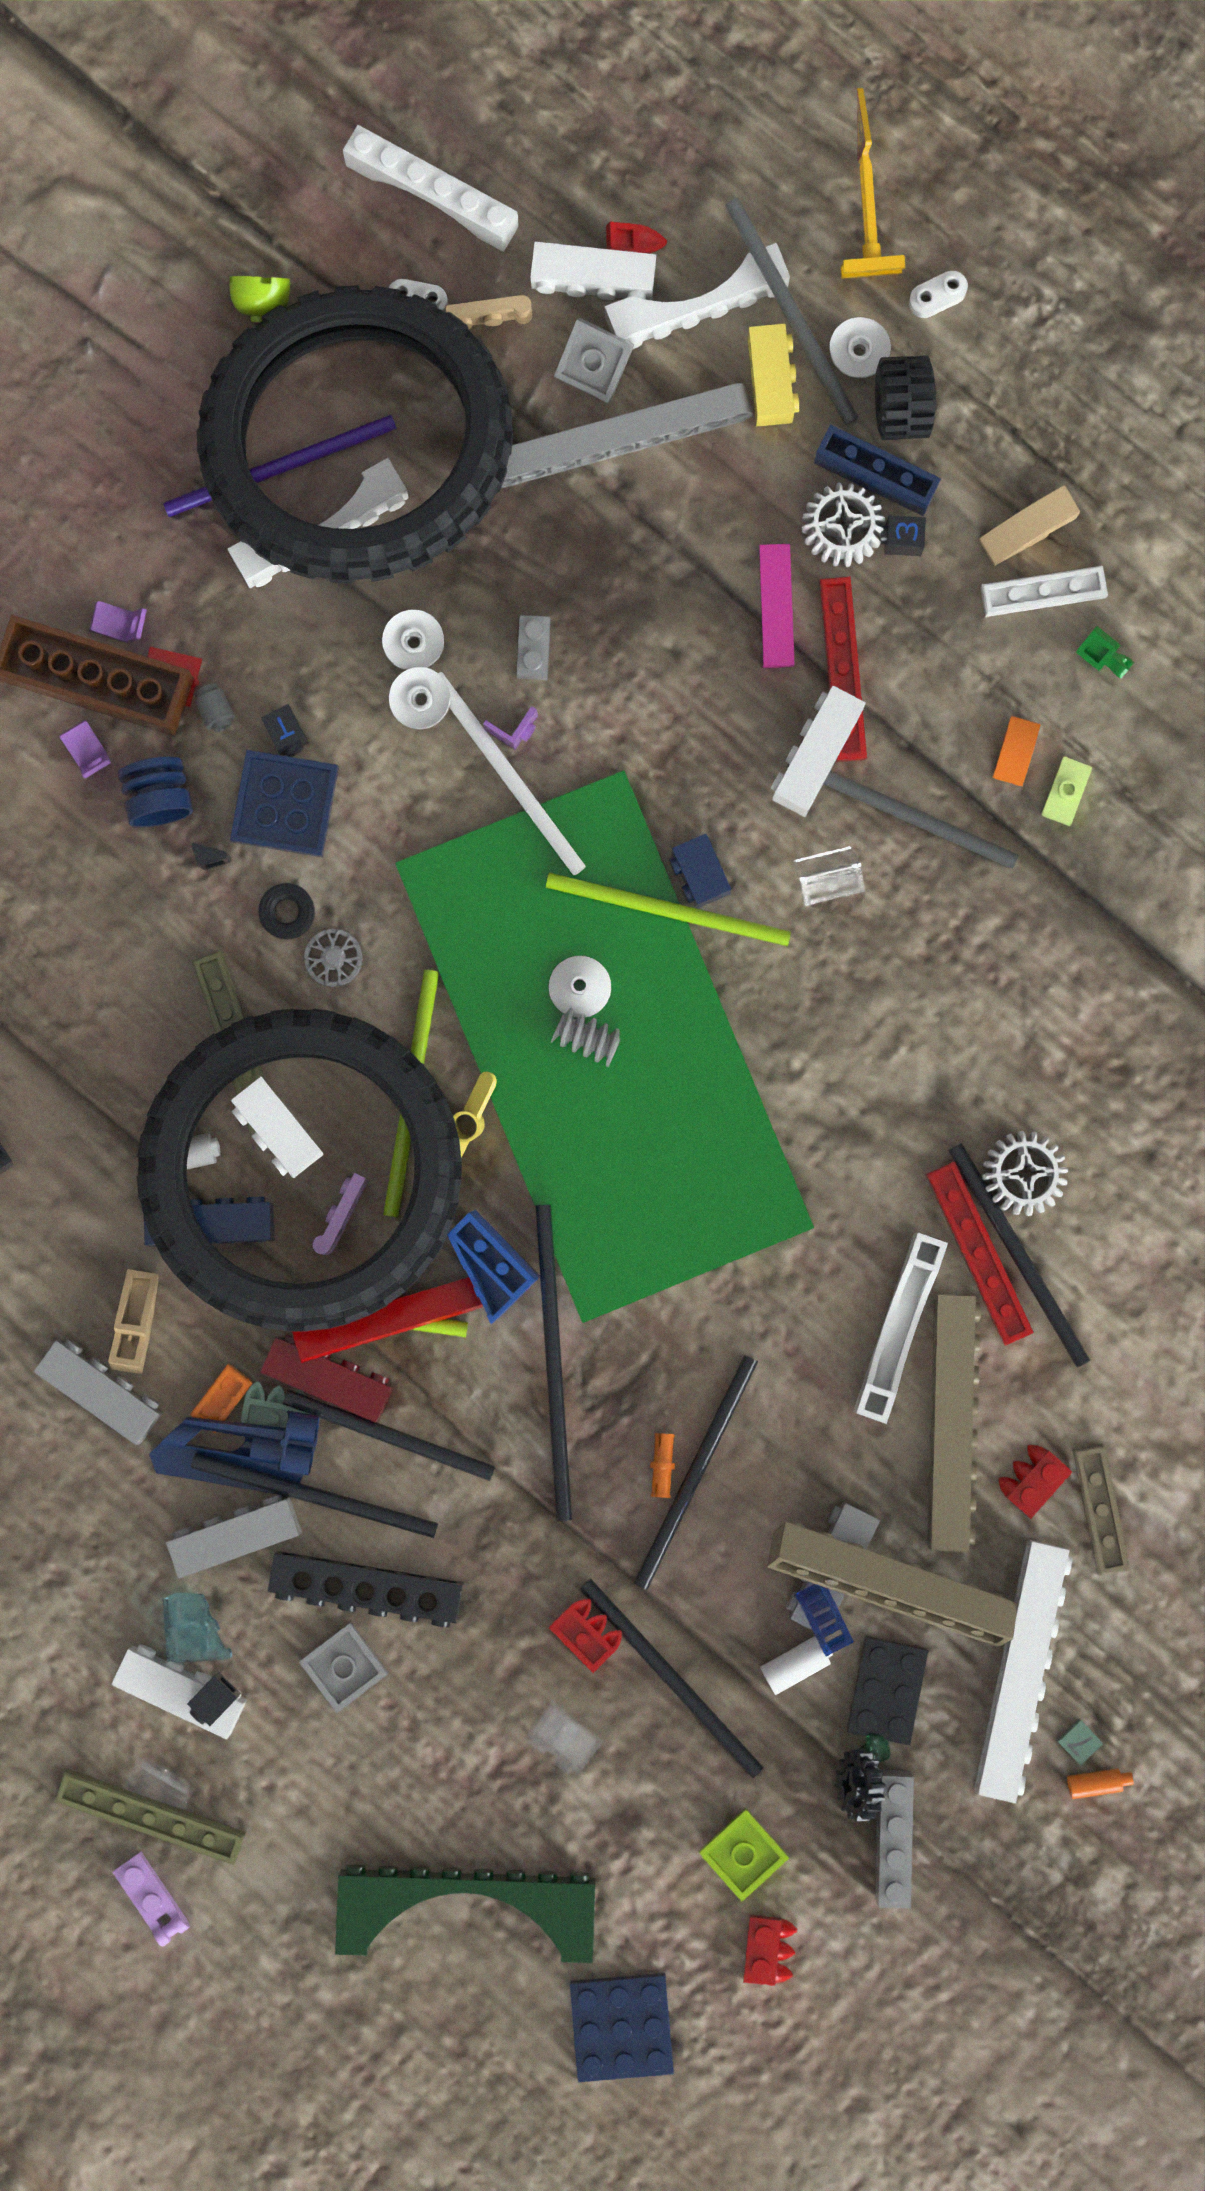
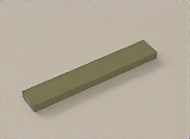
M218 951L192 960L215 1032L218 1033L231 1026V1023L244 1019L245 1017L223 952ZM261 1066L253 1068L232 1081L236 1095L258 1078L262 1077L265 1080ZM247 1123L249 1134L252 1137L256 1131Z
M70 1769L64 1771L55 1798V1802L232 1865H235L246 1834V1832Z

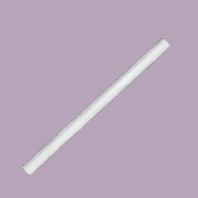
M439 672L438 674L444 678L449 687V708L573 875L580 873L586 867L443 672Z

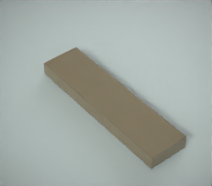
M1102 1444L1072 1450L1097 1575L1103 1576L1129 1571L1130 1565L1106 1447Z

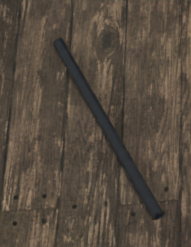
M551 1204L535 1205L556 1521L572 1520Z

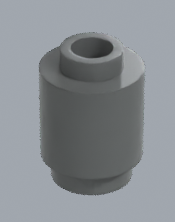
M216 683L203 686L194 693L196 707L208 730L214 729L215 732H220L232 725L231 721L235 718V715L223 689H219Z

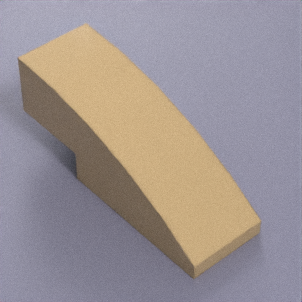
M1064 485L1010 517L982 536L979 541L995 566L1047 538L1049 533L1075 520L1080 510Z
M127 1269L114 1324V1339L108 1360L111 1370L137 1374L143 1373L157 1295L159 1275L156 1273Z

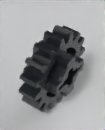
M865 1749L845 1752V1759H839L841 1770H836L837 1778L835 1787L840 1790L837 1800H841L843 1803L841 1810L842 1812L848 1811L847 1818L854 1819L855 1822L875 1819L876 1812L882 1811L879 1802L885 1801L883 1793L886 1784L881 1782L884 1772L878 1768L879 1760L873 1759V1752H866Z

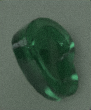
M877 1734L866 1736L865 1744L859 1748L865 1749L866 1752H873V1759H878L879 1763L889 1759L891 1755L888 1741Z

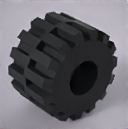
M929 356L881 357L876 369L875 378L876 422L881 439L929 438L934 426L936 407L935 378Z

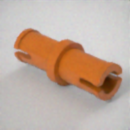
M654 1433L653 1462H650V1468H653L650 1497L671 1498V1472L675 1470V1463H672L675 1434Z

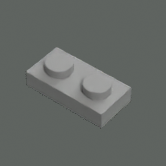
M520 615L517 679L548 680L550 617Z

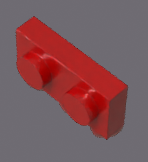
M1038 1445L1027 1446L1028 1456L1034 1464L1033 1466L1023 1461H1013V1469L1016 1477L1020 1480L1019 1482L1009 1477L998 1478L999 1486L1004 1496L1030 1519L1033 1518L1072 1473L1054 1454Z
M582 1599L571 1604L549 1626V1629L594 1673L618 1649L622 1639V1631H610L602 1636L607 1616L596 1615L587 1620L586 1618L591 1609V1599Z
M749 1915L743 1983L775 1986L776 1983L785 1982L793 1976L790 1969L778 1963V1961L789 1959L795 1954V1950L789 1944L780 1941V1939L788 1938L798 1931L791 1922L782 1918Z

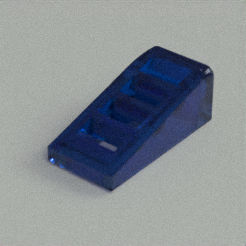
M813 1584L795 1594V1598L825 1657L854 1642L828 1588ZM826 1607H829V1611L815 1618L813 1617V1614L817 1613L818 1611ZM835 1619V1623L821 1630L819 1629V1626ZM838 1630L841 1631V1635L825 1642V1637Z

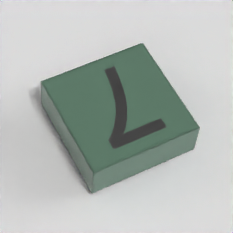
M1080 1719L1057 1740L1080 1766L1103 1745L1099 1738Z

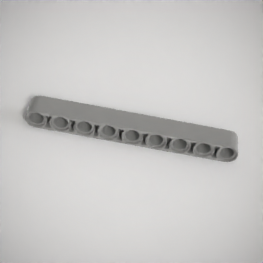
M745 384L728 385L512 445V452L507 465V474L501 488L745 421L753 416Z

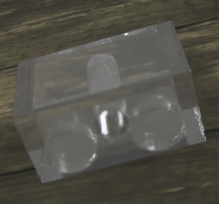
M551 1700L533 1723L527 1734L531 1738L529 1743L542 1754L548 1751L556 1758L554 1763L567 1774L573 1771L577 1776L602 1744V1740L553 1700Z

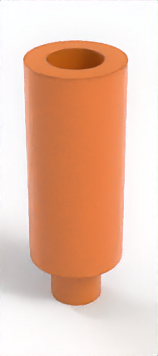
M1118 1768L1067 1776L1071 1799L1123 1792V1786L1134 1784L1132 1773H1120Z

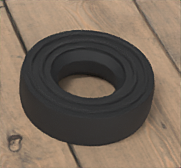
M282 883L271 887L265 892L259 903L258 914L262 926L268 933L280 939H294L303 935L311 927L315 917V907L312 898L302 887L291 883ZM282 900H292L298 906V916L290 923H282L275 916L276 905Z

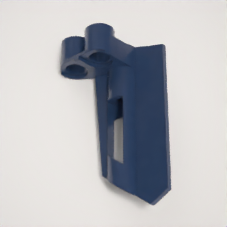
M288 1410L286 1428L187 1417L149 1453V1456L158 1474L278 1494L192 1469L193 1457L195 1453L301 1483L303 1475L309 1476L318 1440L320 1416ZM202 1429L245 1437L242 1446L234 1451L187 1444Z

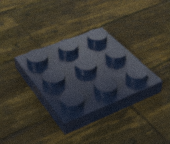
M246 750L230 841L323 858L339 766Z
M665 1973L570 1981L578 2083L674 2074Z

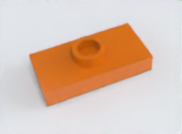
M228 1363L190 1415L193 1418L225 1421L254 1381Z

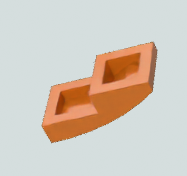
M1010 716L992 778L1023 786L1040 730V723Z

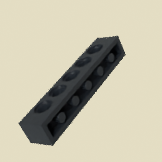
M277 1551L273 1557L267 1592L275 1593V1598L279 1600L293 1601L295 1596L306 1598V1604L325 1606V1602L338 1604L337 1609L355 1612L356 1607L369 1609L368 1614L387 1617L388 1612L400 1614V1619L404 1621L418 1622L419 1618L431 1619V1625L450 1627V1623L456 1624L458 1621L464 1582ZM304 1571L310 1575V1587L302 1588L296 1583L295 1577L297 1572ZM329 1577H338L342 1581L343 1589L341 1592L332 1593L328 1590L326 1583ZM359 1583H370L374 1588L373 1597H361L358 1593ZM399 1587L405 1592L406 1598L403 1603L396 1604L390 1600L389 1590L391 1588ZM429 1592L435 1595L437 1605L434 1608L426 1609L421 1605L420 1596L423 1593Z

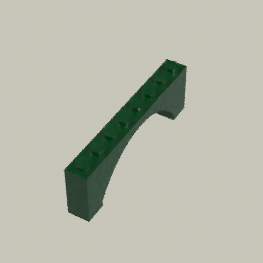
M352 1864L347 1865L346 1869H341L338 1875L335 1955L367 1956L370 1944L375 1937L405 1910L434 1897L468 1893L498 1899L526 1914L552 1940L561 1954V1962L593 1964L596 1878H590L589 1873L572 1872L570 1877L557 1876V1872L540 1871L538 1876L525 1875V1871L508 1870L506 1875L493 1874L491 1869H476L473 1874L461 1873L459 1868H444L442 1872H429L430 1869L428 1867H411L410 1871H398V1867L389 1865L379 1866L378 1870H366L364 1865Z

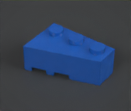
M476 1209L469 1212L447 1234L464 1270H466L474 1286L473 1289L477 1297L480 1298L485 1308L490 1324L497 1321L540 1278V1275Z

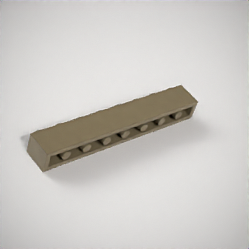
M934 1295L928 1548L934 1551L970 1552V1544H975V1525H970L971 1512L976 1511V1493H971V1480H976L977 1462L972 1461V1448H977L978 1432L977 1429H973V1417L978 1416L979 1410L978 1398L973 1397L974 1385L979 1384V1366H974V1353H979L980 1335L975 1334V1322H980L981 1304L976 1303V1296Z
M785 1522L773 1532L767 1563L768 1568L996 1647H1001L1013 1639L1018 1603L1008 1600L1003 1594L979 1590L978 1586L972 1583H959L951 1580L946 1574L922 1570L915 1563L899 1562L892 1559V1556L889 1554L865 1550L858 1543L842 1542L834 1539V1536L829 1533L805 1529L804 1525L797 1522Z

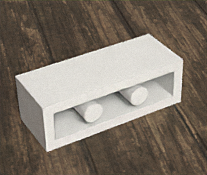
M262 1077L258 1078L231 1100L236 1106L231 1112L243 1126L247 1123L252 1126L256 1131L252 1138L263 1151L267 1148L272 1151L276 1156L272 1163L283 1176L289 1172L295 1178L324 1155Z

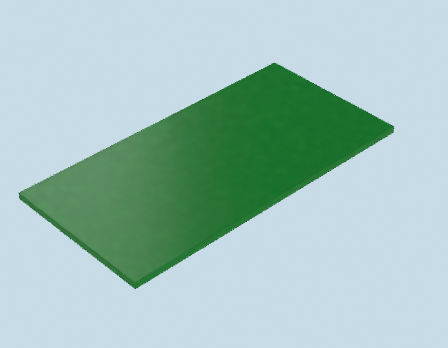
M624 770L540 804L586 867L577 875H573L525 810L395 863L480 1073L491 1072L496 1076V1086L490 1098L534 1206L551 1204L554 1255L582 1323L814 1228L688 922L546 888L550 872L680 904ZM573 956L593 958L606 969L610 977L611 993L606 1005L598 1013L585 1018V1024L596 1018V1029L607 1023L608 1034H611L616 1028L620 1029L619 1039L621 1040L609 1067H606L607 1057L605 1056L600 1062H595L594 1051L587 1058L583 1057V1046L575 1053L572 1052V1041L565 1047L560 1046V1036L551 1042L564 1013L559 1011L551 1000L549 980L556 966L567 958ZM577 980L574 983V988L577 991H582L586 987L585 982L582 980Z

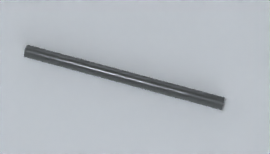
M738 197L731 200L725 205L727 211L845 425L858 418L853 406Z
M831 770L823 783L828 787L1013 869L1019 857L1016 853Z

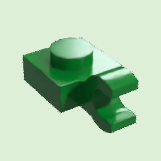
M1098 626L1094 628L1076 651L1079 656L1098 671L1105 665L1121 679L1134 664L1129 657L1116 652L1121 645Z

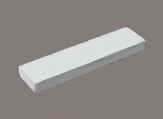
M1103 566L982 584L980 587L985 617L1104 599L1108 596Z

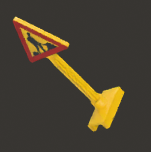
M857 88V161L860 163L859 173L865 244L862 245L863 258L843 260L840 266L841 279L902 274V269H905V255L881 257L880 243H877L873 172L869 158L872 140L863 88Z

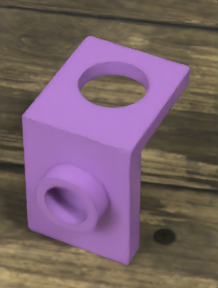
M97 601L89 631L125 643L139 640L147 609L141 608L131 612Z
M531 706L512 736L487 720L484 721L483 727L486 732L516 750L522 740L526 742L534 732L536 726L533 723L538 717L537 709Z
M86 720L59 735L78 764L84 779L111 763L108 753Z

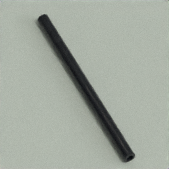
M960 1143L948 1150L1075 1366L1078 1368L1090 1361V1358L997 1202H993L991 1191H986L987 1184L965 1147Z
M744 1355L637 1574L634 1584L648 1590L758 1364V1361Z
M195 1453L192 1460V1469L430 1538H434L438 1523L198 1453Z
M590 1578L580 1588L582 1593L588 1599H591L593 1605L603 1615L607 1616V1620L616 1630L622 1631V1636L742 1768L752 1778L756 1777L764 1768L760 1762Z

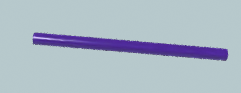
M388 415L251 468L249 471L255 482L259 483L397 428L392 415ZM205 486L166 501L163 505L168 517L210 502L212 499Z

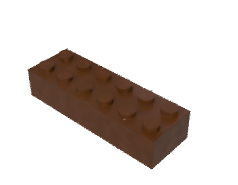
M12 614L0 646V682L171 736L176 734L194 681L193 676L187 669Z

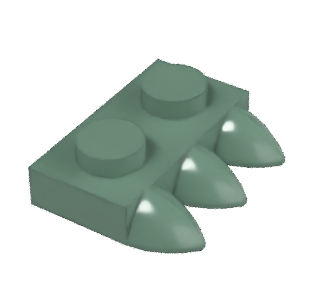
M257 1381L246 1393L240 1423L286 1428L288 1410L304 1412L282 1404L285 1393L280 1385L275 1387L268 1395L267 1400H265L264 1389L261 1383ZM302 1390L296 1391V1393L305 1395Z

